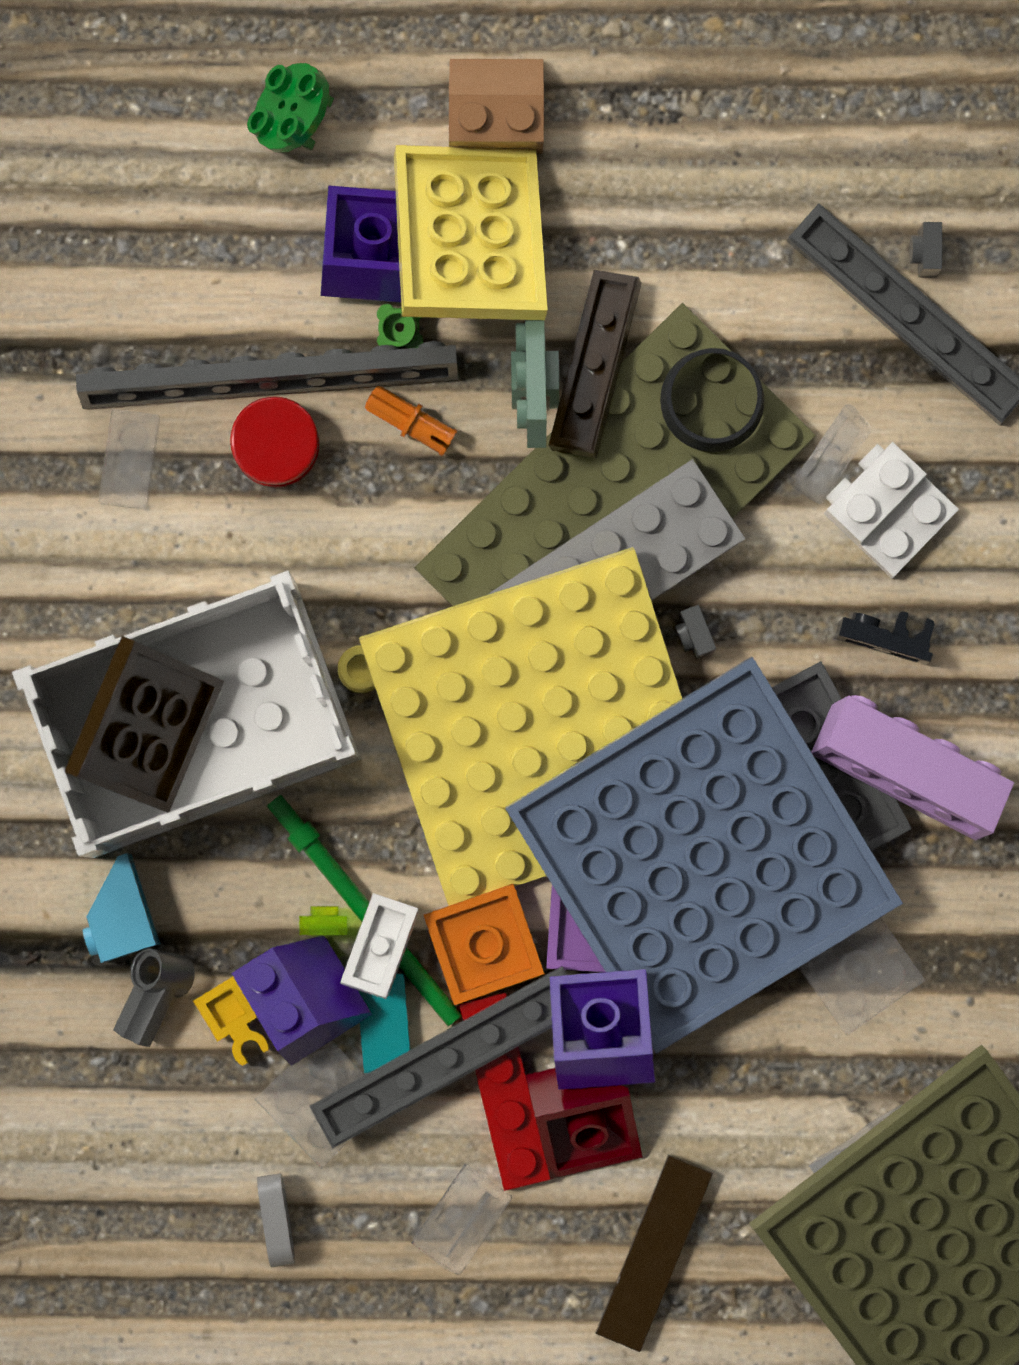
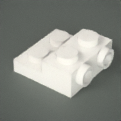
M894 442L885 450L877 444L858 463L865 471L853 483L844 478L826 496V499L832 505L824 513L891 579L959 510L925 477L927 474Z

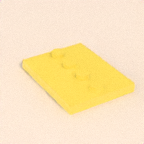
M396 145L394 170L402 317L545 320L548 308L536 150Z

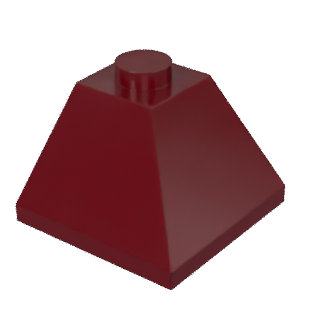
M555 1068L526 1075L550 1179L643 1158L630 1093L627 1087L613 1085L558 1090Z

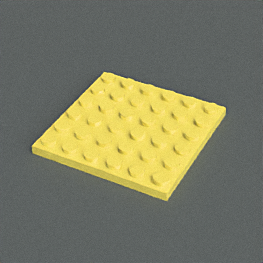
M633 547L359 637L448 906L510 884H514L515 887L545 877V872L505 807L682 699L642 570Z

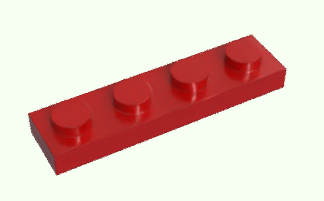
M506 992L460 1003L459 1006L463 1020L507 997ZM518 1046L475 1070L504 1191L550 1180Z

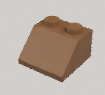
M450 59L449 147L536 150V154H543V59Z

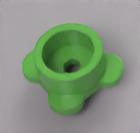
M383 304L379 307L376 314L379 319L378 331L380 335L377 337L379 346H406L410 349L418 348L423 343L424 338L419 333V321L422 317H402V308H394L391 304ZM399 322L404 325V330L401 332L396 329V325Z

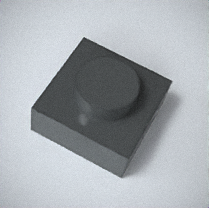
M923 222L918 230V235H911L910 264H918V277H937L942 270V222Z
M699 605L681 611L679 614L681 623L674 627L684 652L693 650L696 659L713 653L716 650V646Z

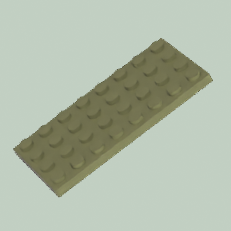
M681 303L621 363L597 459L551 451L548 446L550 433L546 437V448H535L414 568L452 607L486 596L692 459L733 519L816 435L761 381L764 391L763 414L755 431L743 443L725 451L705 452L691 448L677 439L664 421L660 404L661 389L668 372L680 359L692 352L709 348L731 351L684 303ZM708 353L691 359L680 369L672 386V405L679 421L691 432L706 438H723L738 432L749 422L757 404V388L752 374L742 363L723 354Z

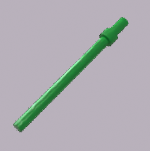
M280 794L267 807L290 834L287 839L298 853L301 851L305 852L355 915L363 922L370 903L369 900L319 841L318 837L321 834L310 821L305 823L282 794ZM406 947L399 968L447 1027L462 1016L461 1012Z

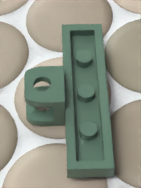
M525 320V323H516V351H511L512 410H517V429H527V448H546V396H550V409H558L559 351H545L544 320Z

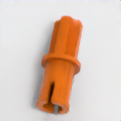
M377 386L366 401V410L401 430L400 436L405 438L406 435H409L438 452L442 457L458 432L455 428L452 429L422 411L423 405L420 403L415 407L382 386Z

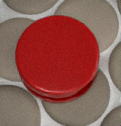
M265 397L252 402L239 413L232 426L230 445L237 465L249 479L262 486L281 488L299 482L312 470L319 455L320 440L312 417L301 405L283 397Z

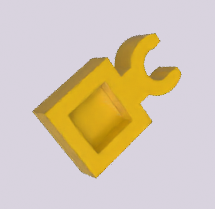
M233 976L193 1000L217 1042L228 1035L231 1036L234 1041L232 1054L240 1065L243 1066L248 1063L247 1057L242 1051L243 1044L246 1041L253 1040L257 1042L263 1053L270 1049L267 1038L262 1033L252 1030L248 1023L256 1019L257 1016Z

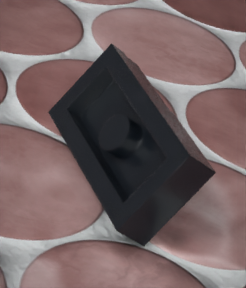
M902 611L896 616L892 632L879 627L880 619L853 612L852 619L843 617L839 621L834 639L926 665L931 662L933 656L929 649L935 624L932 619L926 618L921 632L910 638L909 631L906 628L908 612Z

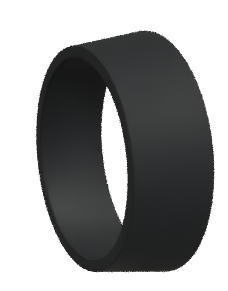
M719 348L698 350L680 359L668 372L661 389V411L666 425L682 443L705 452L725 451L743 443L757 428L764 410L763 386L753 367L740 355ZM717 353L736 359L750 371L756 384L757 404L751 419L741 430L727 437L706 438L691 432L679 421L673 409L671 393L676 375L688 361L703 354Z

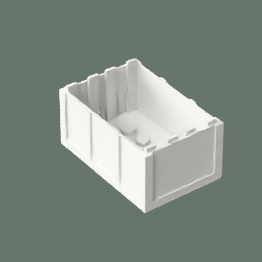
M289 571L270 577L271 582L210 605L206 601L187 607L188 613L124 636L224 680V684L169 813L64 772L121 637L117 638L111 635L95 641V647L38 668L29 665L12 672L18 690L25 693L76 836L72 837L78 856L95 858L361 760L299 589Z

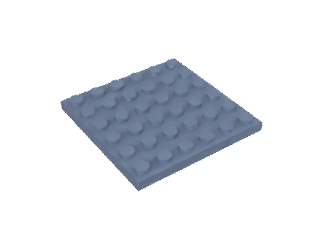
M752 656L505 807L606 972L646 969L652 1046L656 1054L903 904Z

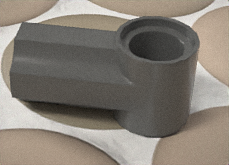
M151 948L140 951L134 958L131 966V980L134 987L113 1031L122 1038L128 1039L137 1045L150 1047L173 998L183 997L193 985L195 970L190 959L182 955Z

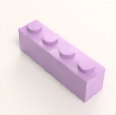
M848 695L832 704L811 752L814 757L973 840H978L994 833L1014 785L1013 781L1001 776V770L998 767L985 761H973L959 754L960 748L943 739L933 740L919 733V727L907 719L900 717L891 718L877 710L878 706L865 697Z

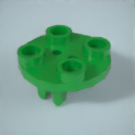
M297 63L288 67L281 64L276 65L266 76V87L257 101L255 110L248 118L247 128L250 133L257 137L261 145L275 153L290 152L296 148H301V146L312 151L316 141L310 137L316 132L325 116L327 107L330 108L334 100L329 95V83L322 71L308 63Z

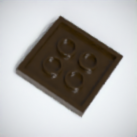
M122 636L64 772L169 813L224 684V680Z

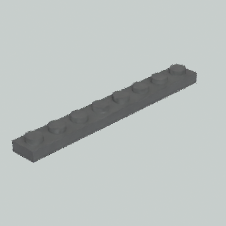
M431 341L420 344L418 348L399 349L393 345H381L374 347L371 352L352 353L347 349H332L326 351L324 355L306 357L301 353L289 352L277 356V359L257 360L251 356H239L232 358L229 363L210 364V362L205 360H190L183 363L182 366L164 368L159 364L147 363L137 366L135 370L116 371L109 367H97L89 370L87 374H76V390L82 408L88 409L458 380L456 345L446 346L443 342Z

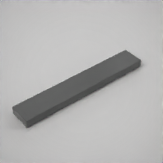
M818 203L788 237L787 242L998 425L1019 404V376L822 205Z
M563 966L311 1104L309 1107L332 1149L552 1028L550 977L567 975Z

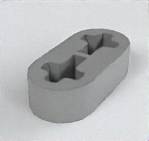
M279 1173L257 1177L259 1202L270 1267L295 1264L294 1244L283 1176Z

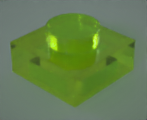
M310 906V916H299V935H349V916H339V906Z

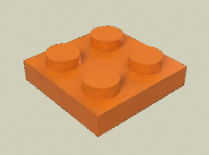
M514 884L423 915L454 1005L545 974Z

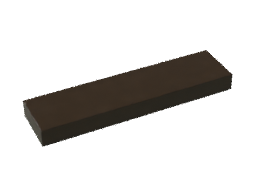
M600 270L593 271L548 444L551 451L597 459L642 285L639 277Z
M669 1154L667 1155L595 1333L597 1335L641 1352L713 1175L712 1172Z

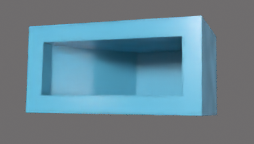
M129 853L117 856L87 915L89 927L83 929L84 939L90 955L98 954L101 963L160 945L133 856Z

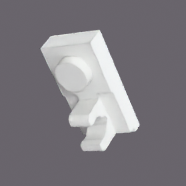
M373 893L340 983L387 999L418 917V908Z

